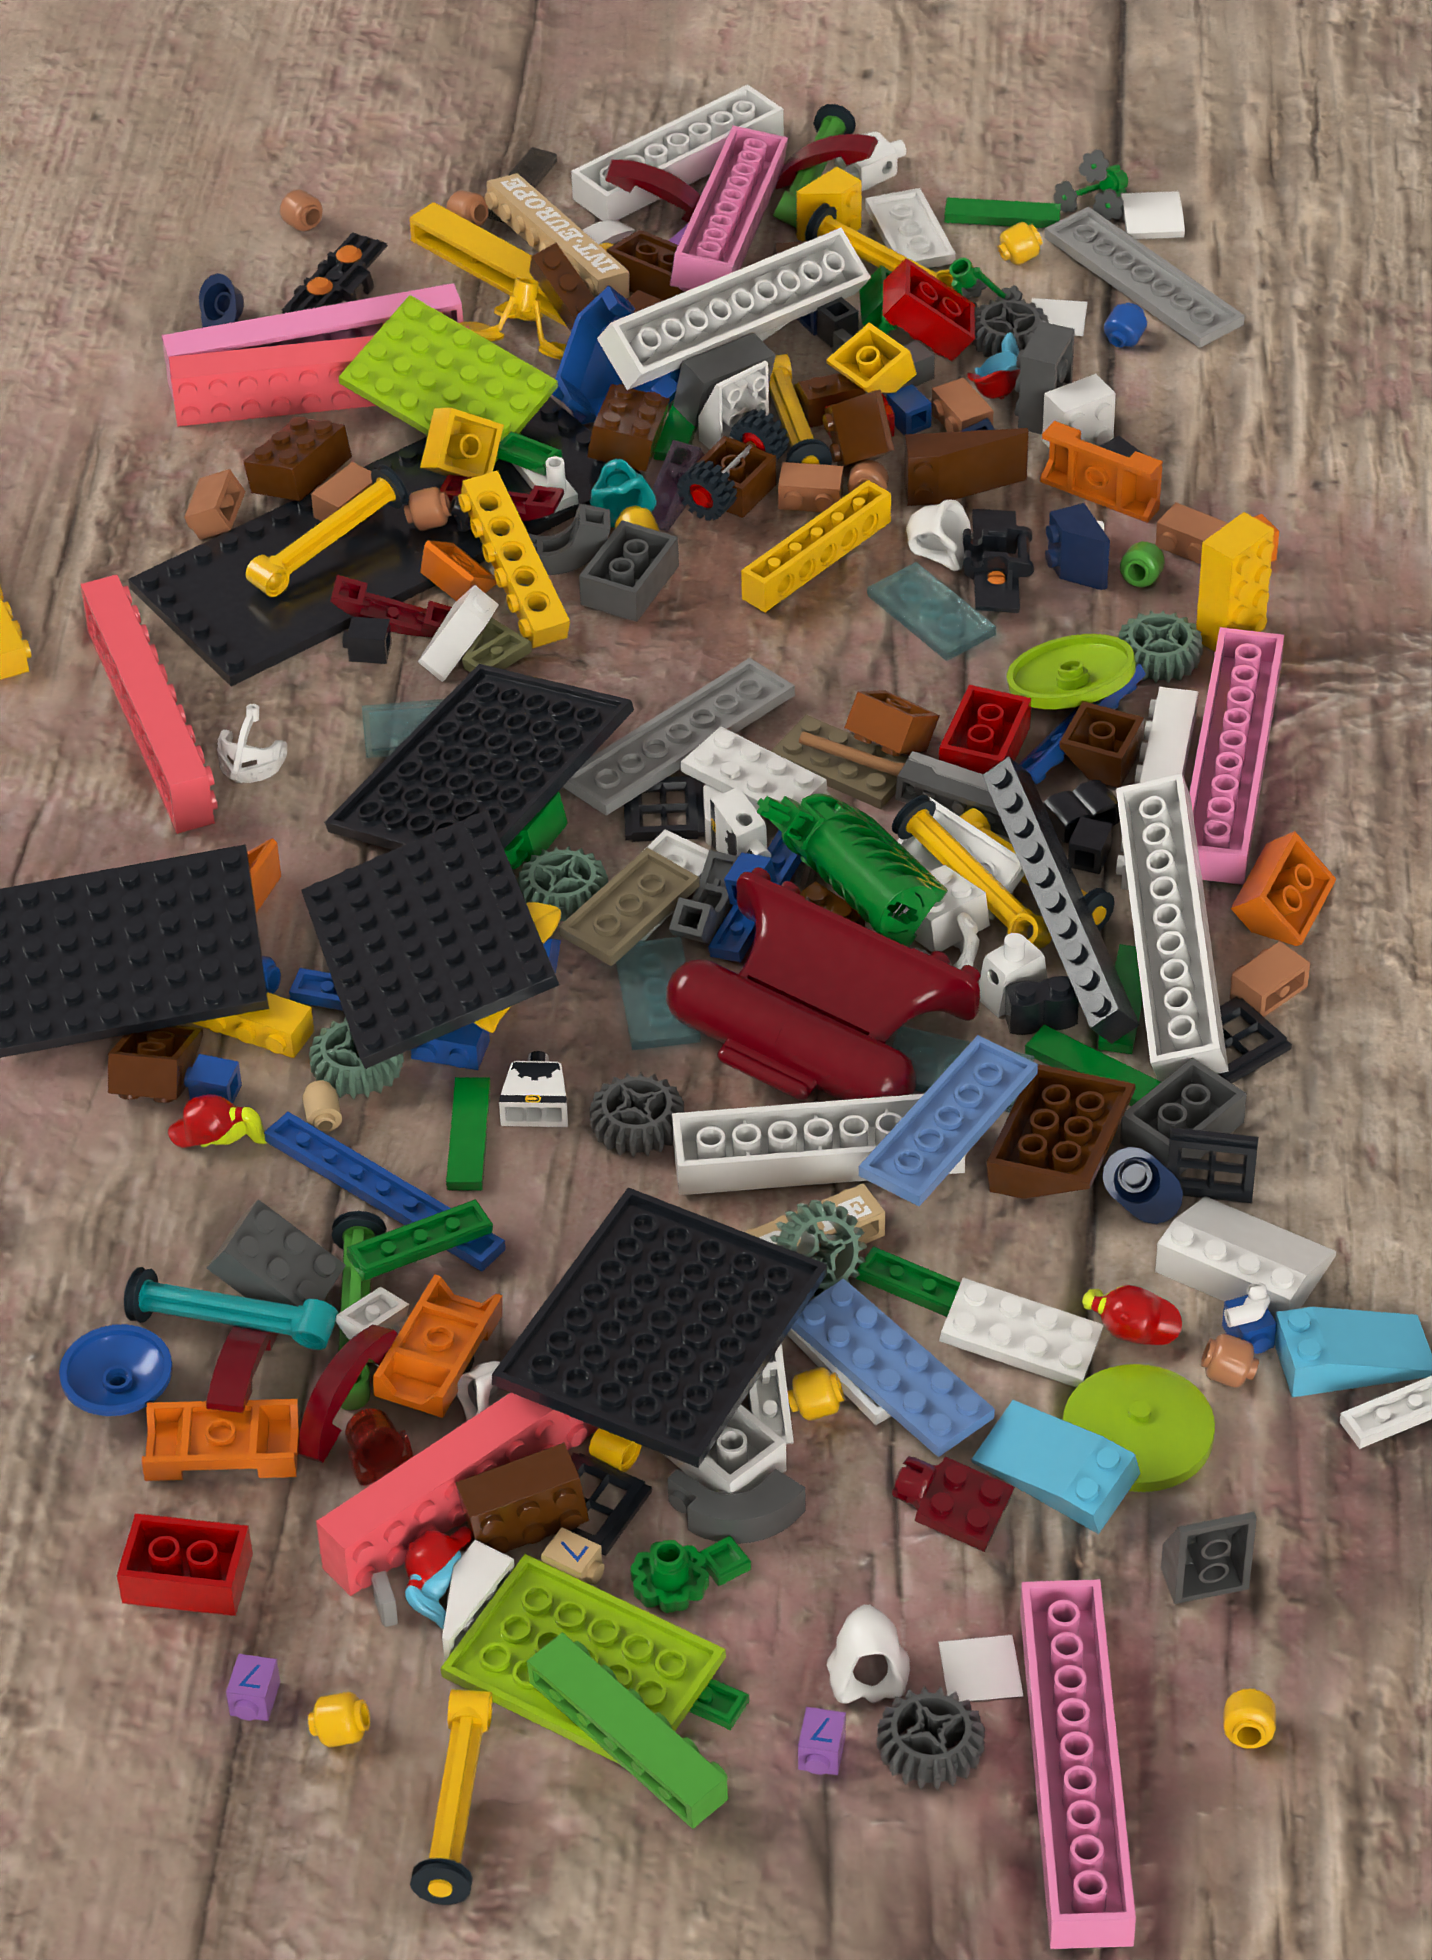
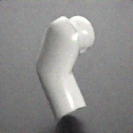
M1250 1284L1246 1289L1248 1297L1244 1304L1224 1310L1228 1327L1231 1328L1258 1321L1263 1317L1270 1303V1295L1267 1294L1265 1284Z

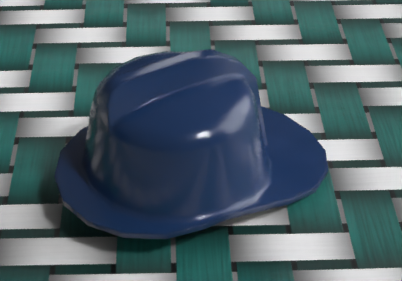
M219 273L210 275L200 288L199 307L202 328L238 322L243 312L244 297L241 291L233 286L231 280L226 275Z
M1127 1147L1117 1150L1105 1163L1102 1176L1105 1189L1134 1217L1145 1223L1158 1224L1168 1221L1177 1214L1182 1205L1183 1198L1181 1184L1175 1175L1149 1152L1141 1148Z

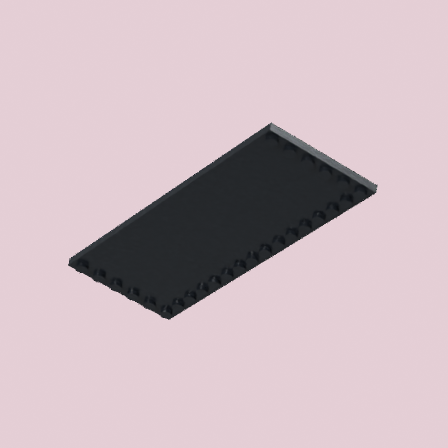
M549 397L519 435L561 450L562 459L564 460L565 478L577 492L579 504L592 506L590 503L592 488L598 481L602 468L608 462L587 457L592 432ZM427 436L364 466V468L371 472L377 469L379 465L390 467L404 483L408 495L430 487H437L440 490L447 477L420 468ZM498 458L493 472L498 470L507 491L530 494L532 491L531 487L514 465ZM310 492L301 501L293 500L231 531L225 532L129 578L128 581L129 588L232 687L343 632L344 629H349L352 616L330 601L337 575L368 583L366 592L404 602L436 586L420 573L424 545L427 540L454 543L481 564L486 560L482 552L483 544L480 538H476L472 530L464 533L456 529L457 521L453 514L448 516V521L444 526L420 531L416 528L414 522L408 523L406 519L404 505H408V502L407 504H402L401 508L398 509L387 503L291 573L289 584L285 591L276 597H270L246 579L247 566L259 555H266L268 557L277 555L322 522L313 516L312 492ZM579 504L546 517L522 522L528 534L539 535L574 518Z

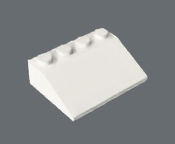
M1205 1196L1175 1218L1157 1243L1155 1272L1222 1301L1248 1295L1246 1289L1250 1284L1263 1283L1267 1287V1294L1270 1295L1268 1309L1275 1320L1276 1312L1299 1309L1303 1306L1335 1258L1336 1251Z

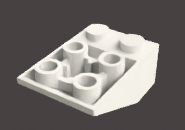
M763 361L716 384L698 417L699 441L708 449H711L723 436L732 438L730 437L731 428L748 411L757 409L759 412L762 409L766 411V416L769 414L767 361Z

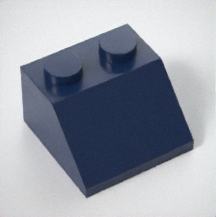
M1081 503L1051 511L1049 525L1046 526L1048 550L1045 551V559L1048 567L1053 568L1062 580L1099 590L1107 589L1110 540L1086 504Z

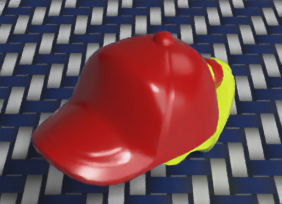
M201 1095L189 1100L184 1107L183 1118L173 1123L168 1129L170 1140L182 1148L196 1145L206 1147L210 1144L228 1145L246 1134L257 1144L267 1143L265 1142V1131L261 1118L254 1109L250 1107H237L229 1100L218 1095Z
M1132 1285L1121 1286L1105 1295L1099 1289H1089L1082 1299L1083 1307L1097 1312L1106 1330L1113 1337L1126 1342L1165 1345L1174 1341L1182 1329V1318L1178 1309L1166 1299L1141 1287Z

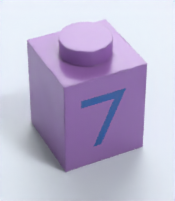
M238 1654L226 1691L230 1716H236L243 1720L257 1719L269 1721L280 1685L277 1659Z
M806 1707L798 1744V1770L809 1771L817 1775H838L846 1737V1712Z

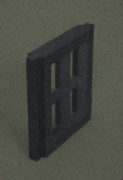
M691 776L666 777L643 792H660V804L642 805V793L624 804L625 840H632V842L654 841L664 830H668L684 839L705 837L702 782ZM684 791L685 803L667 804L666 792ZM686 812V825H668L667 813ZM661 813V826H643V814Z
M1235 997L1220 1006L1222 1026L1239 1016L1250 1025L1234 1036L1223 1028L1225 1048L1233 1046L1243 1055L1228 1064V1072L1218 1074L1230 1083L1236 1082L1291 1050L1292 1044L1287 1040V1037L1242 998ZM1256 1031L1268 1040L1251 1051L1239 1042Z
M1171 1127L1167 1168L1179 1180L1183 1196L1204 1198L1206 1196L1215 1200L1252 1204L1259 1137ZM1182 1148L1209 1151V1160L1181 1157ZM1216 1153L1244 1155L1243 1164L1216 1161ZM1180 1168L1208 1170L1207 1179L1180 1176ZM1215 1171L1242 1174L1241 1183L1214 1180Z
M573 1452L571 1459L579 1477L585 1472L602 1480L589 1499L584 1497L587 1511L593 1509L608 1516V1518L595 1535L579 1528L569 1531L601 1545L602 1555L606 1556L652 1493V1487L645 1484V1481L582 1453L577 1454ZM609 1483L627 1491L614 1510L595 1502Z

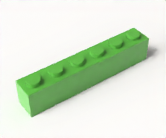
M562 1632L527 1660L530 1684L692 1829L728 1800V1777L723 1768L714 1761L710 1763L706 1760L691 1739L688 1737L682 1738L672 1730L671 1724L661 1713L657 1712L654 1714L646 1707L643 1699L634 1689L629 1688L627 1690L620 1684L614 1672L604 1664L600 1666L593 1660L589 1651L581 1642H573Z

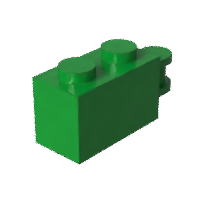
M881 265L870 276L871 279L859 290L861 323L866 326L870 322L888 335L891 330L894 331L898 326L890 324L883 317V281L891 271Z
M559 791L504 849L512 870L520 867L524 861L529 862L531 855L540 856L542 849L547 850L568 824Z

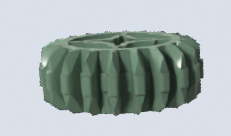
M1151 610L1148 615L1138 613L1136 619L1128 618L1127 624L1121 626L1118 638L1124 640L1132 647L1136 664H1141L1146 673L1142 680L1153 679L1155 684L1158 680H1165L1169 684L1172 678L1181 681L1183 675H1191L1192 670L1198 668L1201 656L1203 655L1201 632L1197 630L1196 624L1189 623L1187 617L1178 618L1176 612L1172 615L1165 614L1164 610L1161 614H1155Z
M555 846L552 852L542 849L540 856L531 855L530 861L523 863L522 871L519 872L518 884L526 903L536 902L558 907L561 910L560 921L567 920L608 883L606 870L602 862L595 859L593 853L585 855L582 848L572 851L570 846L566 850H559Z
M346 1017L343 1023L340 1024L332 1021L330 1029L321 1028L319 1036L314 1037L309 1052L310 1069L316 1081L323 1080L329 1082L336 1089L339 1098L345 1094H350L353 1100L357 1094H364L368 1098L372 1091L381 1094L383 1086L391 1087L394 1079L400 1077L401 1068L404 1063V1055L401 1053L365 1069L360 1060Z
M811 1200L809 1206L804 1203L797 1204V1214L790 1210L785 1212L788 1220L786 1224L783 1222L776 1223L781 1233L779 1236H771V1241L779 1246L828 1264L827 1275L814 1293L815 1297L843 1278L850 1283L848 1280L849 1275L854 1277L860 1276L858 1270L854 1268L856 1263L862 1264L866 1262L863 1257L858 1256L859 1251L867 1248L864 1242L858 1241L865 1232L863 1229L855 1227L858 1220L855 1216L847 1215V1208L843 1206L836 1207L834 1202L828 1200L824 1201L823 1204L819 1200ZM817 1222H830L837 1233L834 1235L824 1234L823 1230L818 1228Z

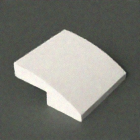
M1178 191L1121 194V198L1124 201L1122 209L1125 231L1134 239L1184 237L1183 211Z
M379 1287L337 1314L335 1321L349 1340L371 1325L393 1329L399 1334L408 1319L407 1312L410 1304L384 1288Z

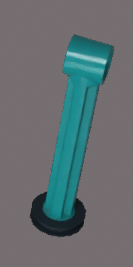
M137 1267L131 1273L126 1284L123 1300L126 1318L130 1321L146 1322L153 1312L291 1335L295 1342L313 1350H323L327 1347L336 1323V1316L339 1314L337 1309L331 1304L318 1299H307L303 1305L293 1306L158 1283L156 1272L153 1269L145 1270L143 1267Z

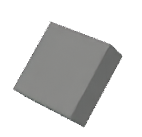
M386 1570L374 1573L373 1577H371L373 1596L382 1625L385 1627L398 1624L396 1602Z

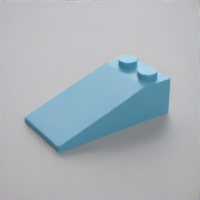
M1306 1307L1276 1312L1275 1348L1292 1397L1432 1376V1353L1418 1315L1324 1307Z
M1012 1400L971 1459L972 1463L1097 1534L1101 1532L1140 1475L1134 1453L1101 1435L1015 1400Z

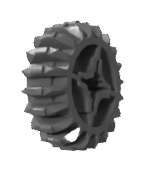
M1001 298L998 302L990 300L989 305L982 304L980 310L975 311V340L972 342V345L976 347L977 352H983L984 357H990L1002 352V341L1007 333L1012 332L1019 351L1024 350L1029 333L1036 330L1040 321L1049 323L1048 315L1044 314L1042 308H1036L1035 303L1027 304L1025 299L1016 301L1014 298L1011 300Z
M640 1072L638 1077H631L626 1073L625 1078L621 1080L613 1076L611 1084L602 1083L600 1091L594 1093L593 1102H591L589 1109L590 1126L598 1142H604L607 1150L616 1148L619 1156L626 1151L630 1152L633 1158L639 1152H644L648 1157L651 1150L661 1153L664 1145L673 1146L672 1113L685 1112L682 1096H679L677 1087H670L667 1079L658 1081L656 1074L649 1078L644 1077L642 1072Z
M925 1686L921 1690V1694L918 1695L908 1690L905 1700L895 1696L892 1707H885L882 1719H880L877 1725V1734L879 1735L877 1737V1748L881 1752L883 1765H890L892 1776L902 1774L905 1785L912 1780H917L920 1789L926 1783H933L934 1787L938 1790L942 1781H946L953 1787L957 1781V1776L967 1779L970 1774V1768L977 1769L980 1756H982L985 1748V1741H983L985 1739V1728L981 1723L979 1712L972 1710L969 1699L959 1702V1696L956 1691L949 1696L944 1695L941 1686L936 1693H929ZM907 1729V1734L901 1735ZM961 1740L956 1747L947 1751V1749L954 1746V1742Z

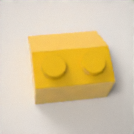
M836 166L797 191L798 240L806 241L805 232L808 222L815 210L824 203L829 204L830 207H835L837 210L836 221L855 231L862 228V180Z
M870 322L826 359L828 365L866 392L881 389V393H896L917 374L910 350Z
M434 408L420 468L444 476L449 474L473 478L493 472L504 425L454 408Z

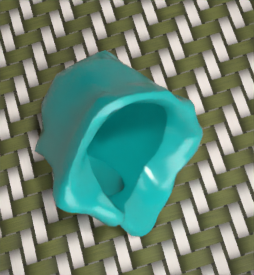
M614 459L606 463L602 468L598 481L592 488L590 503L594 507L609 509L610 528H615L617 518L624 509L630 506H640L652 512L656 506V497L650 485L641 474H638L626 461Z

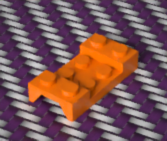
M1053 421L1042 433V439L1049 441L1050 446L1049 460L1040 477L1041 483L1146 523L1160 510L1163 461L1137 451L1129 458L1081 440V430L1057 421Z
M434 1274L373 1375L374 1396L443 1418L458 1393V1381L482 1340H489L502 1317L503 1296L494 1294L483 1303L455 1295L444 1279Z
M298 1399L249 1400L243 1413L206 1409V1401L147 1403L148 1434L146 1456H142L141 1461L145 1481L183 1480V1471L257 1469L259 1478L297 1477L300 1430Z

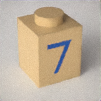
M562 1527L541 1554L542 1562L590 1585H596L604 1572L605 1566L602 1563L601 1545Z

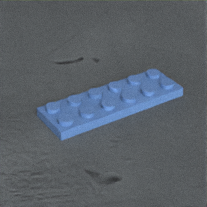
M977 1035L859 1165V1176L920 1207L1037 1075L1038 1064Z
M844 1278L810 1300L792 1326V1329L937 1457H940L994 1419V1407Z

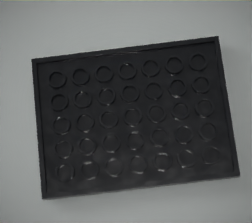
M478 664L324 822L327 831L395 850L411 841H416L430 835L441 828H446L467 819L471 815L488 810L505 849L634 711L632 701L626 698Z
M488 810L471 815L467 819L446 828H441L430 835L416 841H411L388 853L378 855L374 859L353 868H348L337 875L316 882L301 890L356 1049L365 1069L560 985Z
M246 844L0 889V1058L269 1009Z
M628 1187L494 1370L491 1385L699 1468L826 1277L828 1264Z

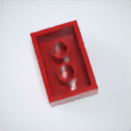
M907 258L883 281V317L890 324L897 325L908 332L914 340L921 341L929 346L937 355L944 356L953 361L975 340V304Z
M969 684L939 747V760L980 774H985L1007 757L1015 761L1030 729L1032 698Z
M135 1513L117 1572L122 1604L236 1616L253 1556L249 1526Z

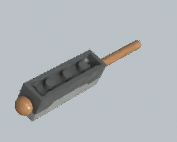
M804 731L800 735V744L896 776L895 800L908 803L915 797L927 795L958 816L969 809L975 808L987 818L992 832L1008 837L982 776L983 774L914 751L911 752L906 763H895Z

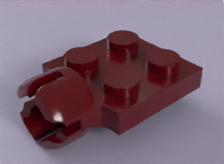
M908 1456L903 1462L907 1466L899 1470L895 1479L892 1495L896 1499L910 1504L917 1509L915 1522L985 1552L1013 1495L1015 1487L946 1456L939 1465H931L916 1457Z

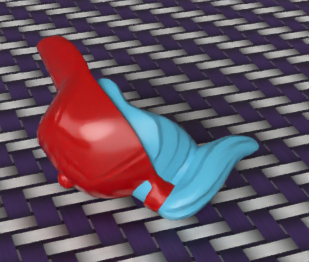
M1012 332L1007 333L1001 345L1002 352L989 357L980 368H975V373H967V378L974 382L980 394L986 398H999L1002 400L1016 387V381L1020 374V368L1016 367L1019 349Z
M467 1527L459 1528L450 1536L439 1531L428 1530L408 1545L405 1558V1569L409 1578L405 1589L406 1600L415 1611L434 1621L441 1629H444L446 1612L442 1605H440L439 1600L450 1585L455 1562L461 1558L459 1550L472 1539V1532Z

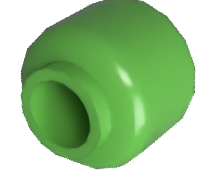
M1140 541L1133 544L1122 557L1120 572L1124 580L1135 587L1152 585L1163 571L1165 566L1164 555L1155 544Z

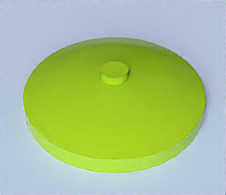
M1078 634L1053 639L1024 652L1010 665L1006 678L1010 694L1032 698L1031 707L1039 709H1065L1078 707L1082 701L1088 703L1099 701L1123 688L1135 674L1136 661L1132 647L1120 638L1104 634Z
M1126 1364L1101 1370L1085 1379L1076 1387L1070 1395L1064 1410V1421L1101 1435L1136 1455L1140 1475L1129 1490L1132 1492L1160 1491L1185 1482L1194 1476L1206 1463L1214 1443V1415L1203 1393L1181 1375L1157 1366Z

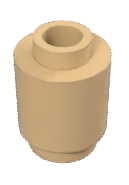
M323 1080L314 1081L307 1085L302 1097L307 1123L324 1133L335 1130L342 1122L336 1089L329 1082Z

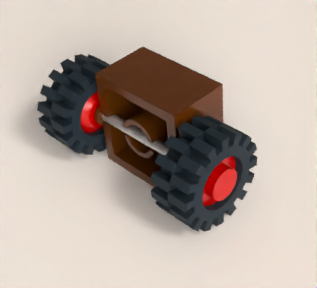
M757 409L748 411L731 428L730 437L732 438L723 436L698 462L680 477V482L677 484V488L680 489L678 495L679 497H684L681 501L684 506L687 504L690 506L689 512L693 513L696 511V517L701 519L705 516L706 521H710L712 518L717 520L725 512L744 518L776 486V461L788 449L787 443L789 442V437L784 436L787 433L786 429H780L779 427L782 424L779 419L775 422L773 420L774 415L769 413L766 416V411L762 409L759 412Z

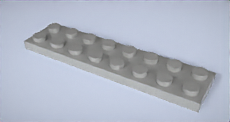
M1090 207L1084 208L1045 228V239L1199 348L1244 325L1245 315Z
M748 658L590 757L566 782L563 788L607 816L681 769V761L719 727H723L736 734L794 697L795 685Z

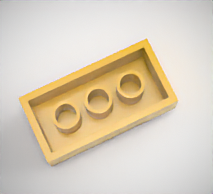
M1246 512L1241 513L1202 542L1196 628L1201 632L1202 645L1214 652L1216 651L1220 627L1261 632L1267 624L1266 613L1269 600V580L1272 573L1271 557L1274 549V528Z

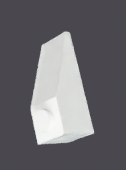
M476 585L472 586L454 603L418 660V663L443 682L487 625L499 604Z
M780 1344L747 1396L750 1412L786 1441V1444H793L782 1344Z
M474 1540L466 1552H461V1558L453 1566L442 1635L444 1661L447 1660L515 1568L513 1558L477 1540Z

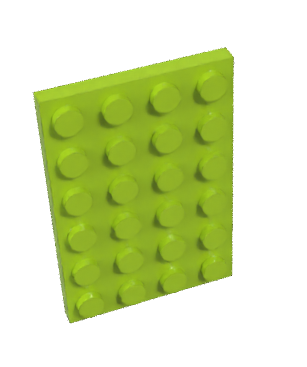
M411 295L404 300L339 376V384L427 436L434 408H454L503 424L500 442L510 432L519 434L558 388V380Z
M524 1554L440 1670L443 1678L467 1690L492 1692L494 1703L618 1763L530 1684L527 1660L563 1632L573 1642H581L587 1648L593 1660L600 1666L603 1664L608 1666L614 1672L620 1684L627 1690L629 1688L634 1689L643 1699L645 1706L654 1714L657 1712L661 1713L671 1724L672 1730L676 1731L725 1660L726 1651L723 1647Z

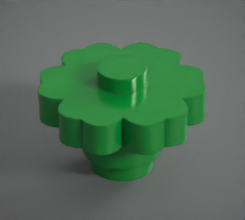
M675 1540L654 1542L650 1547V1552L637 1553L635 1562L630 1567L634 1596L641 1600L645 1607L651 1608L659 1605L660 1609L665 1613L687 1610L690 1604L689 1600H702L709 1586V1573L706 1570L705 1556L698 1552L695 1546L686 1545L682 1547Z

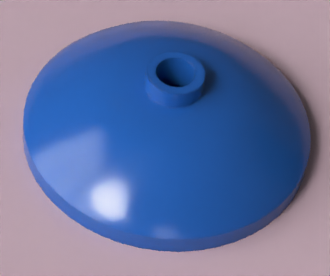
M126 1324L104 1326L84 1334L67 1349L59 1369L61 1387L70 1402L88 1413L101 1416L130 1414L145 1408L147 1403L154 1402L165 1391L172 1376V1359L164 1341L145 1328Z

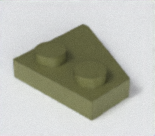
M491 617L483 633L478 635L473 642V646L467 650L462 658L463 668L471 672L478 664L506 669L532 652L531 641Z

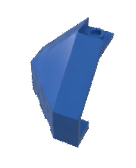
M609 285L576 316L555 377L558 380V388L552 395L563 402L582 424L595 422L611 384H623L597 338L611 322L634 313L635 308L625 297ZM681 368L632 389L659 393L662 397L670 398V403L675 399Z

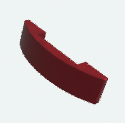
M843 134L814 141L798 150L786 161L775 189L791 185L798 171L842 157L847 166L871 158L878 140L876 137L869 135Z
M612 159L605 177V181L631 193L636 185L683 209L681 219L689 223L701 197L696 190L678 177L660 168L641 162Z
M448 474L440 491L447 493L451 504L453 497L461 494L462 482L473 477ZM534 485L530 494L509 491L508 493L521 520L526 521L553 514L564 496V489Z
M340 575L336 577L330 600L334 605L352 617L390 619L391 632L421 637H434L452 608L451 606L429 601L426 609L366 592L368 583Z
M377 1325L367 1327L347 1342L327 1365L313 1389L303 1415L298 1440V1454L300 1456L324 1463L342 1432L341 1429L332 1423L366 1363L381 1364L398 1335L395 1330Z
M239 1326L232 1328L224 1342L214 1369L208 1391L206 1409L244 1412L252 1394L253 1376L265 1350L271 1351L278 1333Z

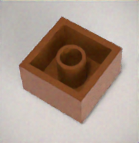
M886 690L858 691L844 728L854 732L853 737L868 744H872V741L882 745L881 750L883 752L899 757L901 753L910 755L912 751H927L940 715Z

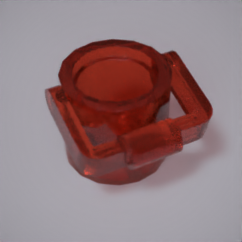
M374 1408L364 1409L354 1414L348 1421L345 1437L352 1449L348 1452L354 1475L361 1486L376 1482L414 1457L405 1429L398 1432L389 1416L382 1410ZM359 1463L362 1467L367 1469V1471L361 1473Z

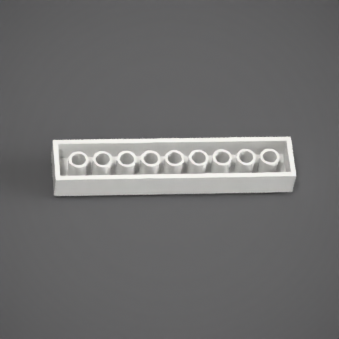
M839 228L615 320L606 327L597 340L627 390H630L681 368L683 360L752 333L760 335L817 311L818 307L835 299L850 297L856 294L871 277L843 229Z
M1183 774L1116 788L1150 1063L1157 1080L1161 1082L1191 1058H1194L1217 1074L1228 1072L1192 803Z

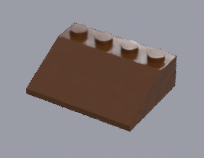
M1038 1064L1037 1075L1018 1095L986 1162L989 1192L1027 1199L1090 1189L1134 1094L1135 1084Z

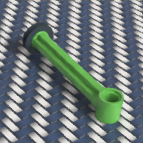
M837 104L822 106L814 117L813 124L817 132L814 141L835 135L853 134L856 127L854 116L845 107ZM829 161L798 171L789 190H785L773 217L797 229V191L822 176Z
M346 1212L339 1215L332 1225L333 1232L331 1236L333 1242L343 1249V1263L346 1265L342 1271L340 1312L371 1293V1279L363 1281L346 1255L348 1246L386 1232L385 1222L371 1212ZM340 1327L338 1352L350 1341ZM367 1363L341 1408L356 1410L368 1403L370 1398V1371Z

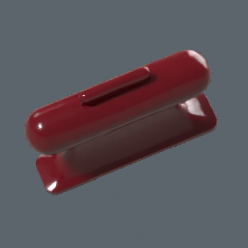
M756 867L752 872H743L736 883L738 908L746 918L756 924V934L751 953L739 974L712 961L696 959L683 963L675 970L666 988V1003L674 1018L680 1023L723 1043L717 1054L719 1061L798 1100L807 1099L814 1088L839 1100L913 1095L917 1085V1074L912 1061L903 1052L885 1044L886 1041L906 1022L927 1012L940 1011L965 1021L973 1020L980 1010V987L977 982L981 975L976 968L970 965H964L961 970L951 966L948 956L940 951H933L931 955H928L915 948L911 949L804 899V896L800 895V889L794 883L784 881L780 886L771 882V876L767 871Z

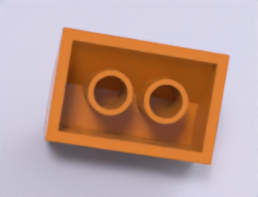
M1294 831L1266 843L1230 909L1251 933L1299 946L1305 940L1336 878Z

